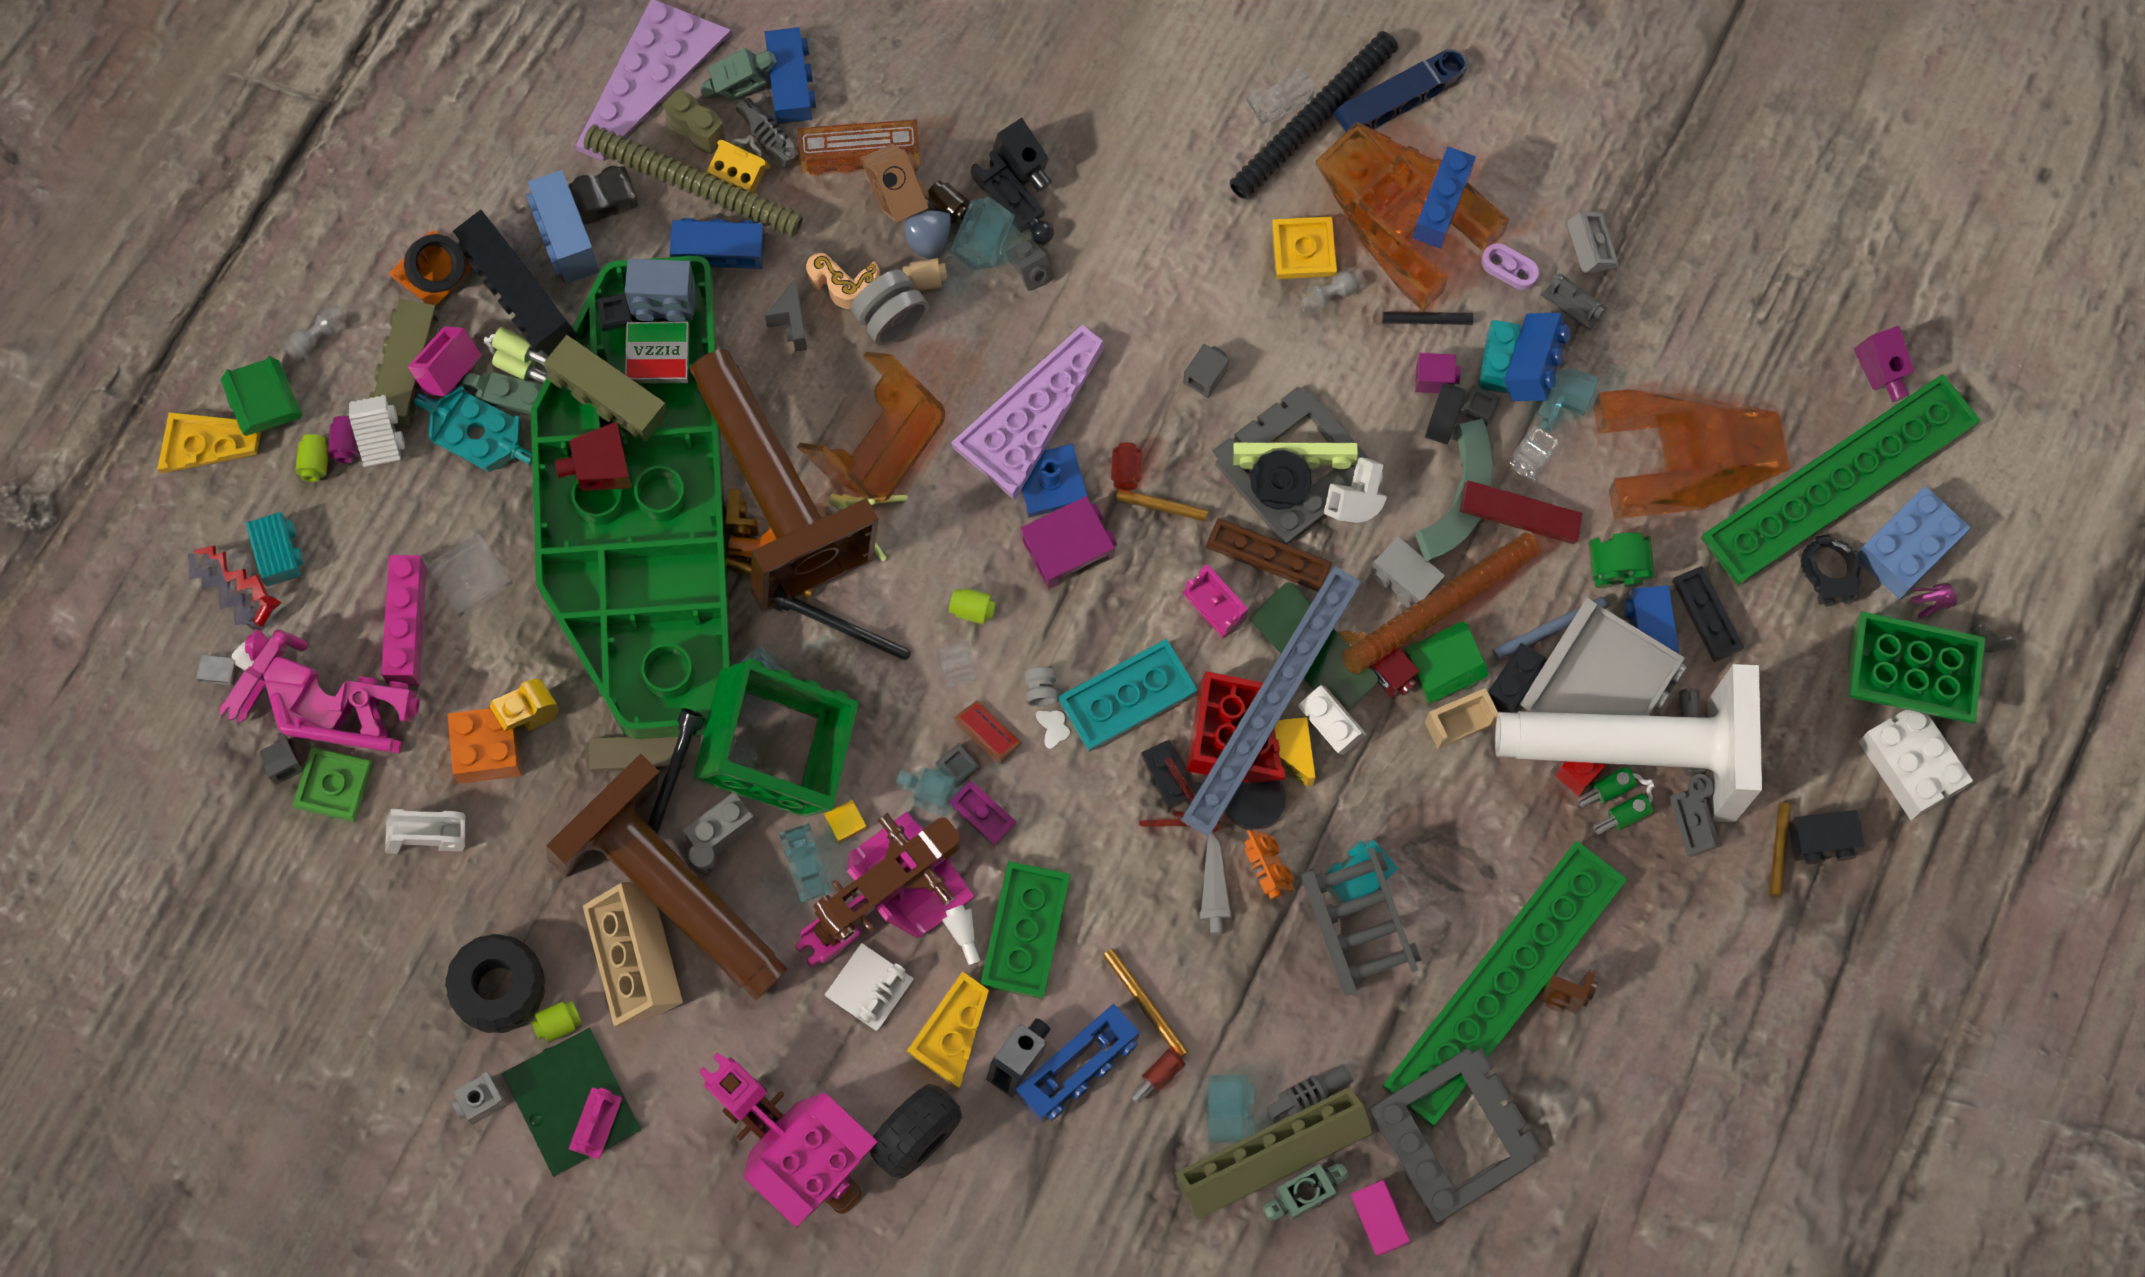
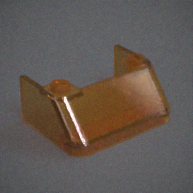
M866 352L863 357L882 375L874 390L877 403L884 409L881 416L852 456L843 449L835 448L828 450L825 446L800 442L797 448L829 478L864 498L874 499L875 502H885L894 493L944 423L945 409L941 402L892 354Z

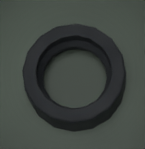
M431 234L425 235L411 244L405 254L404 268L406 276L415 287L421 291L437 293L446 291L459 282L464 273L465 259L463 251L454 240L448 236ZM428 246L442 247L451 257V272L442 281L434 282L427 280L418 271V255Z
M1447 383L1442 384L1425 438L1446 445L1449 443L1466 393L1465 389Z

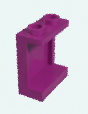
M1087 496L1020 528V538L1048 590L1059 585L1060 578L1105 556L1108 560L1114 558L1115 546H1117L1115 537L1110 529L1105 531L1100 522L1103 520L1098 506L1095 503L1091 505Z

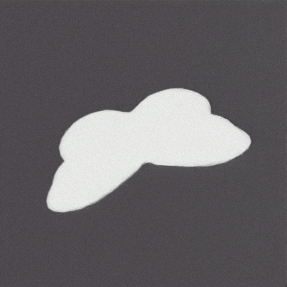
M1057 710L1052 712H1036L1037 721L1047 728L1044 742L1048 749H1052L1059 741L1067 739L1070 730L1063 724L1065 715Z

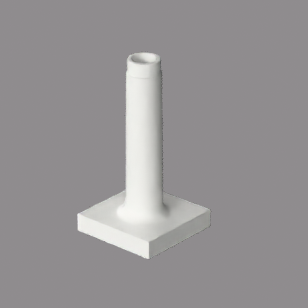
M1733 664L1707 700L1708 718L1520 711L1517 713L1499 712L1495 729L1496 756L1515 757L1516 759L1709 769V777L1714 782V790L1709 797V809L1713 822H1736L1762 791L1759 665Z

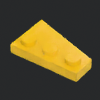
M169 412L157 470L162 474L257 455L261 431L244 436L236 419Z
M963 971L906 1051L957 1089H960L965 1067L989 991Z

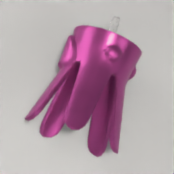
M1942 583L1933 586V588H1913L1914 591L1932 592L1914 596L1910 601L1913 604L1936 601L1934 605L1917 615L1918 619L1927 618L1943 608L1949 609L1954 607L1957 602L1956 595L1959 594V591L1955 592L1949 583Z

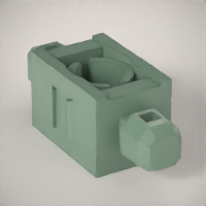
M744 48L709 66L711 78L700 86L701 94L707 99L722 95L729 101H733L768 83L765 72L776 64L774 54L770 51L754 54Z
M1318 1164L1279 1186L1275 1191L1279 1200L1272 1199L1266 1203L1262 1210L1268 1221H1275L1284 1217V1212H1287L1292 1221L1333 1198L1337 1193L1333 1185L1337 1187L1343 1183L1349 1174L1343 1164H1335L1327 1168V1173ZM1317 1183L1319 1187L1315 1189L1313 1199L1303 1200L1299 1197L1296 1202L1293 1198L1297 1194V1187L1303 1184L1313 1187Z

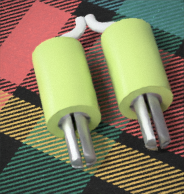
M500 327L496 334H491L489 338H484V344L489 347L490 352L494 355L492 360L493 366L522 380L527 381L531 377L544 383L548 374L535 368V361L544 365L548 356L540 351L537 353L525 337L517 334L512 329L508 330Z

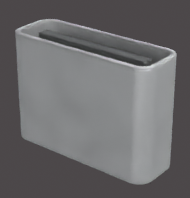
M201 655L196 680L201 683L233 685L236 661L233 658Z

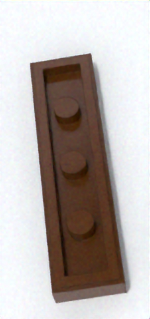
M1217 518L1206 544L1207 549L1319 592L1332 566V562L1220 518Z

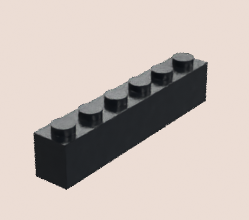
M481 209L453 230V233L459 239L457 244L463 251L465 258L467 259L471 256L474 259L469 264L480 277L484 274L486 275L487 279L483 281L494 296L498 293L501 295V298L497 301L508 315L512 312L516 315L511 320L522 334L528 331L530 335L526 340L537 353L543 350L549 357L566 335L574 340L579 337Z

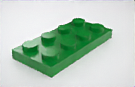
M1008 861L981 985L990 989L1044 1000L1070 874Z

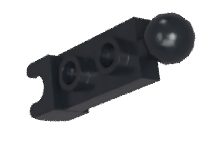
M991 151L989 154L991 169L989 170L981 168L978 164H973L970 171L973 180L983 191L987 192L1018 230L1022 233L1030 227L1031 237L1036 243H1049L1054 236V229L1047 221H1040L1045 216V210L1007 168V164L995 151Z

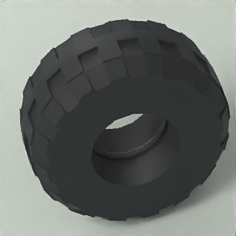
M501 934L477 937L459 949L449 964L445 986L450 1005L463 1022L482 1032L505 1033L521 1027L535 1015L544 998L546 981L541 963L526 944L514 937ZM495 968H505L513 972V983L506 995L494 1000L484 999L479 996L478 986L480 980L488 971Z
M931 1084L923 1086L904 1101L876 1131L873 1138L877 1143L870 1150V1156L890 1176L901 1179L908 1176L921 1166L959 1125L962 1119L960 1106L940 1086Z

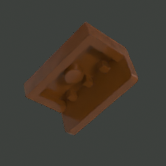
M1589 969L1579 982V985L1552 975L1543 987L1539 1000L1546 1002L1545 1006L1554 1011L1564 1012L1565 1009L1576 1013L1581 1006L1586 1007L1589 1000L1591 1001L1595 994L1598 982L1593 981L1596 972Z

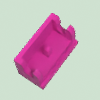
M1208 564L1201 568L1199 575L1194 580L1190 578L1187 581L1182 594L1222 638L1246 620L1248 608Z
M1379 1181L1350 1194L1376 1256L1387 1254L1412 1243L1386 1181Z

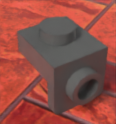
M1033 239L1019 243L1016 247L1006 251L1009 262L1021 274L1028 291L1054 278L1047 255Z

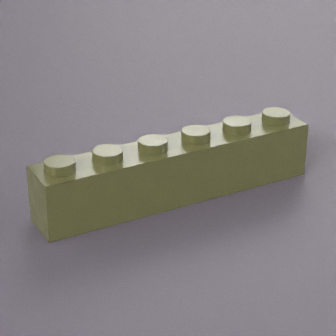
M1349 1087L1175 1172L1186 1203L1198 1220L1372 1134L1363 1104Z

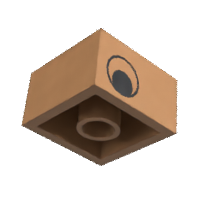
M890 144L860 158L880 209L887 217L897 223L929 208L925 200L929 198V194L924 183L917 180L915 171L918 170V167L911 153L907 155L904 149Z

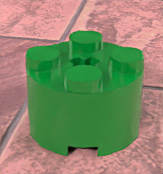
M1643 533L1612 534L1613 538L1601 543L1599 537L1589 541L1591 576L1596 588L1612 587L1613 582H1624L1625 587H1637L1643 585V580L1653 578L1654 564L1651 536H1646L1643 539Z

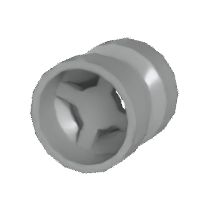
M1041 667L1024 672L1025 683L1029 687V691L1026 693L1028 705L1040 707L1057 702V691L1053 689V683L1056 681L1054 669Z

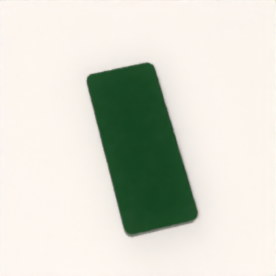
M1287 582L1252 614L1251 621L1271 644L1282 653L1311 603L1294 584ZM1334 628L1303 678L1313 690L1317 689L1320 685L1327 687L1347 712L1379 682L1378 675Z

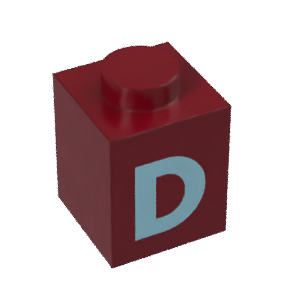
M1395 643L1370 663L1369 667L1379 677L1378 683L1392 699L1399 693L1403 696L1406 695L1417 685L1415 680L1419 670Z

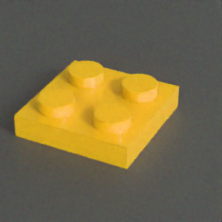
M1332 217L1272 219L1276 279L1336 276L1337 268Z

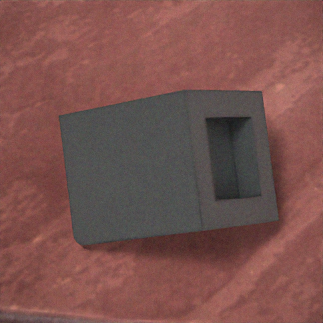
M281 732L277 734L279 742L260 751L265 764L263 767L275 785L304 771L289 738Z

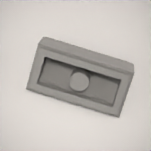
M1580 211L1567 221L1583 274L1595 273L1619 266L1601 212Z

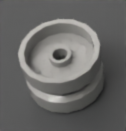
M892 270L877 277L856 296L850 310L861 325H867L866 331L879 346L891 344L904 337L922 321L929 309L928 302L919 290H912L913 284L903 270Z

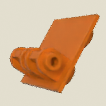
M433 230L432 232L428 231L425 235L439 234V233L436 232L435 230ZM428 246L418 255V271L427 280L434 282L442 281L451 272V257L442 247ZM405 257L389 272V275L424 303L437 307L473 268L469 264L470 262L465 259L464 273L459 282L450 289L437 293L421 291L410 282L405 273Z
M1247 830L1250 839L1244 842L1246 845L1244 850L1250 863L1254 864L1252 866L1253 870L1264 867V870L1256 874L1257 878L1265 877L1259 880L1266 896L1269 895L1270 899L1273 900L1282 895L1281 890L1295 891L1291 883L1294 881V877L1286 864L1283 865L1278 854L1281 853L1276 839L1266 833Z

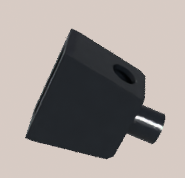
M1021 117L997 133L992 151H995L1002 158L1012 174L1022 185L1030 181L1037 192L1046 189L1052 183V180L1044 171L1048 162V156L1023 118Z
M1035 1018L1028 1028L1020 1024L992 1059L986 1080L1013 1098L1016 1094V1088L1027 1079L1043 1056L1047 1044L1044 1039L1050 1032V1027L1038 1018Z

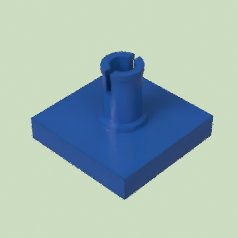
M1073 444L1044 450L1021 489L1028 518L1054 512L1087 496Z

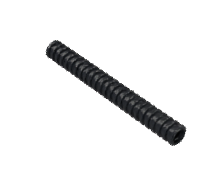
M1380 31L1377 37H1374L1370 43L1366 44L1365 48L1360 50L1359 54L1354 56L1352 61L1348 62L1346 67L1342 68L1340 73L1336 74L1334 79L1330 80L1328 85L1322 88V92H1318L1316 98H1312L1310 104H1306L1303 110H1300L1297 116H1294L1291 122H1288L1285 128H1282L1279 134L1273 137V141L1267 142V147H1262L1260 153H1256L1254 159H1250L1248 165L1243 166L1242 171L1237 172L1235 177L1229 180L1232 191L1242 199H1249L1251 193H1255L1257 187H1261L1264 183L1263 181H1267L1270 175H1273L1276 169L1282 166V162H1286L1288 156L1290 157L1294 154V150H1298L1301 144H1304L1307 138H1310L1313 132H1316L1319 126L1325 123V120L1331 118V115L1334 114L1337 108L1356 93V89L1358 90L1362 87V83L1364 84L1368 81V77L1370 78L1374 75V71L1376 72L1380 69V65L1382 66L1386 63V59L1392 57V53L1398 51L1399 47L1394 37L1385 31Z

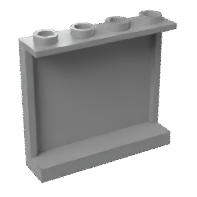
M1586 598L1519 705L1532 712L1648 716L1654 706L1660 709L1670 694L1665 691L1671 679L1677 683L1687 667L1682 664L1685 658Z

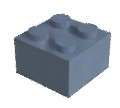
M627 260L625 296L632 318L640 321H653L654 318L667 319L670 322L693 320L696 285L690 261Z

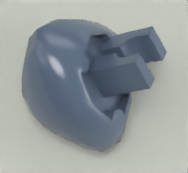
M921 211L908 217L904 224L905 238L908 246L921 257L926 259L938 258L945 249L951 226L950 214L941 211Z

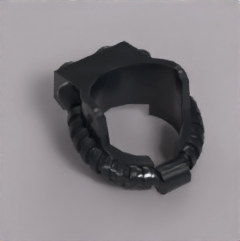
M1830 535L1816 536L1815 542L1812 541L1803 550L1800 560L1802 563L1801 568H1803L1802 572L1805 573L1804 576L1813 584L1814 590L1819 593L1817 597L1818 604H1824L1826 607L1833 606L1836 602H1843L1844 604L1853 603L1859 595L1858 587L1861 585V580L1858 577L1860 574L1858 552L1856 550L1852 551L1853 548L1848 547V544H1844L1841 540L1837 541L1835 538L1832 540ZM1830 547V549L1837 551L1846 561V576L1840 579L1825 576L1819 570L1816 557L1813 554L1819 548Z

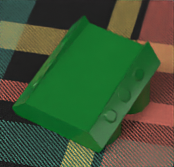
M269 355L265 360L234 370L227 369L220 379L225 390L227 403L233 410L237 424L244 436L300 419L302 416L280 361Z
M1464 621L1404 648L1407 658L1419 670L1417 680L1429 704L1445 699L1449 694L1460 689L1468 690L1476 687L1479 680L1488 677L1487 665L1484 663L1473 639L1469 625Z

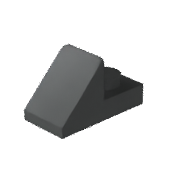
M791 283L765 314L767 327L785 325L787 342H794L796 352L807 350L797 283Z

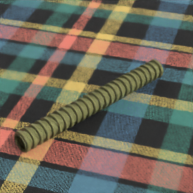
M597 124L590 126L586 132L583 142L585 149L589 150L592 148L594 153L601 152L603 157L609 156V159L612 161L618 159L619 164L626 163V166L629 168L634 166L636 171L640 172L643 170L645 175L652 174V178H660V181L663 183L669 181L670 186L677 185V188L680 190L685 188L687 193L691 194L694 192L696 197L703 196L705 201L710 199L714 205L720 203L721 208H726L727 206L729 211L734 212L736 210L738 215L742 216L745 214L747 219L754 218V221L757 223L761 221L765 227L771 225L772 230L778 228L780 233L785 234L787 232L788 236L793 238L797 235L802 225L803 214L801 212L794 213L792 208L786 210L785 205L777 206L775 201L770 203L768 198L763 197L761 199L759 194L755 193L752 195L750 190L743 191L741 186L735 188L733 183L726 184V180H718V177L715 175L710 177L708 172L704 171L701 173L699 168L692 169L690 164L684 166V162L680 160L675 162V158H667V155L664 153L659 155L655 149L650 151L648 146L642 148L640 143L636 142L633 144V140L629 138L624 140V136H616V133L613 131L608 133L606 128L599 129Z

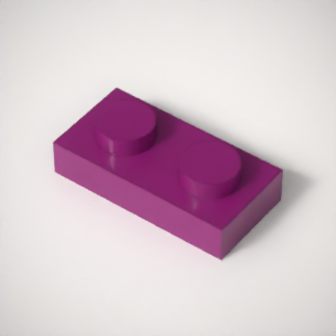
M971 780L948 802L955 812L994 847L1017 825V821Z

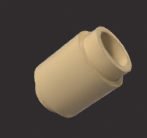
M938 258L910 262L909 266H903V271L911 280L914 290L925 291L943 288L942 282L948 281L945 263L939 264Z

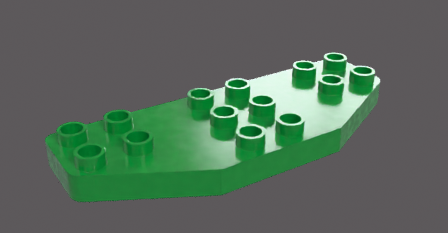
M701 256L651 259L690 261L696 285L693 320L684 321L689 322L688 383H637L665 402L668 411L667 417L646 442L638 437L635 439L630 438L620 429L621 425L618 424L630 475L631 488L584 491L580 489L576 475L558 478L555 460L572 457L570 440L615 423L613 419L611 422L606 421L596 412L597 408L590 403L586 405L580 403L572 396L570 389L564 385L562 388L557 387L547 377L531 407L536 586L621 731L633 739L679 737L681 730L678 729L679 723L677 720L682 708L692 709L706 716L702 729L698 730L697 734H695L704 735L719 673L721 670L732 666L721 431L697 387L698 384L690 370L691 366L698 359L717 350L714 281L709 262ZM627 260L614 261L602 268L572 326L579 335L575 341L624 375L626 327L602 331L596 299L625 294ZM632 318V322H670L667 319L654 318L653 321H640Z

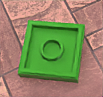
M311 746L292 806L295 809L356 823L374 765L373 761Z

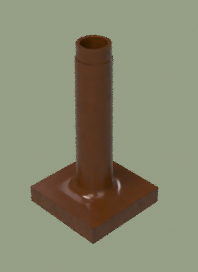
M726 349L716 350L698 359L690 369L698 384L697 387L777 539L752 551L751 593L761 612L769 610L776 605L771 602V599L774 598L773 594L778 585L782 586L787 598L792 595L796 597L808 589L816 588L873 561L879 519L868 499L865 498L821 518L739 366L735 364L729 351Z
M639 754L546 845L547 859L566 878L593 850L602 852L740 988L743 987L757 1001L788 968L775 956L772 949L639 816L637 807L657 789L660 772L642 754Z

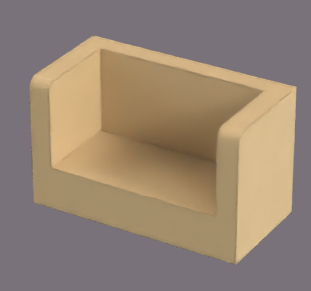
M1484 688L1430 711L1425 724L1439 750L1495 726L1498 711L1487 689Z

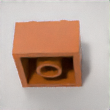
M491 708L447 714L452 772L459 784L522 776L518 727L505 732Z

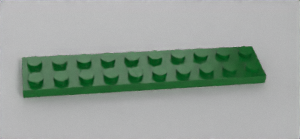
M1941 374L1705 532L1701 536V540L1737 586H1739L1977 426L1981 420L1944 374Z
M1576 840L1385 1081L1382 1088L1392 1094L1469 1048L1471 1053L1482 1048L1488 1058L1628 879ZM1459 1073L1447 1080L1443 1086L1420 1100L1416 1099L1406 1107L1431 1127H1434L1467 1083L1462 1074Z

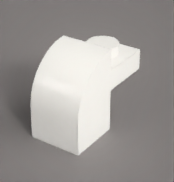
M1358 457L1351 486L1330 484L1324 514L1340 521L1354 523L1365 522L1376 516L1383 508L1387 499L1386 495L1378 492V487L1383 479V464L1369 458Z

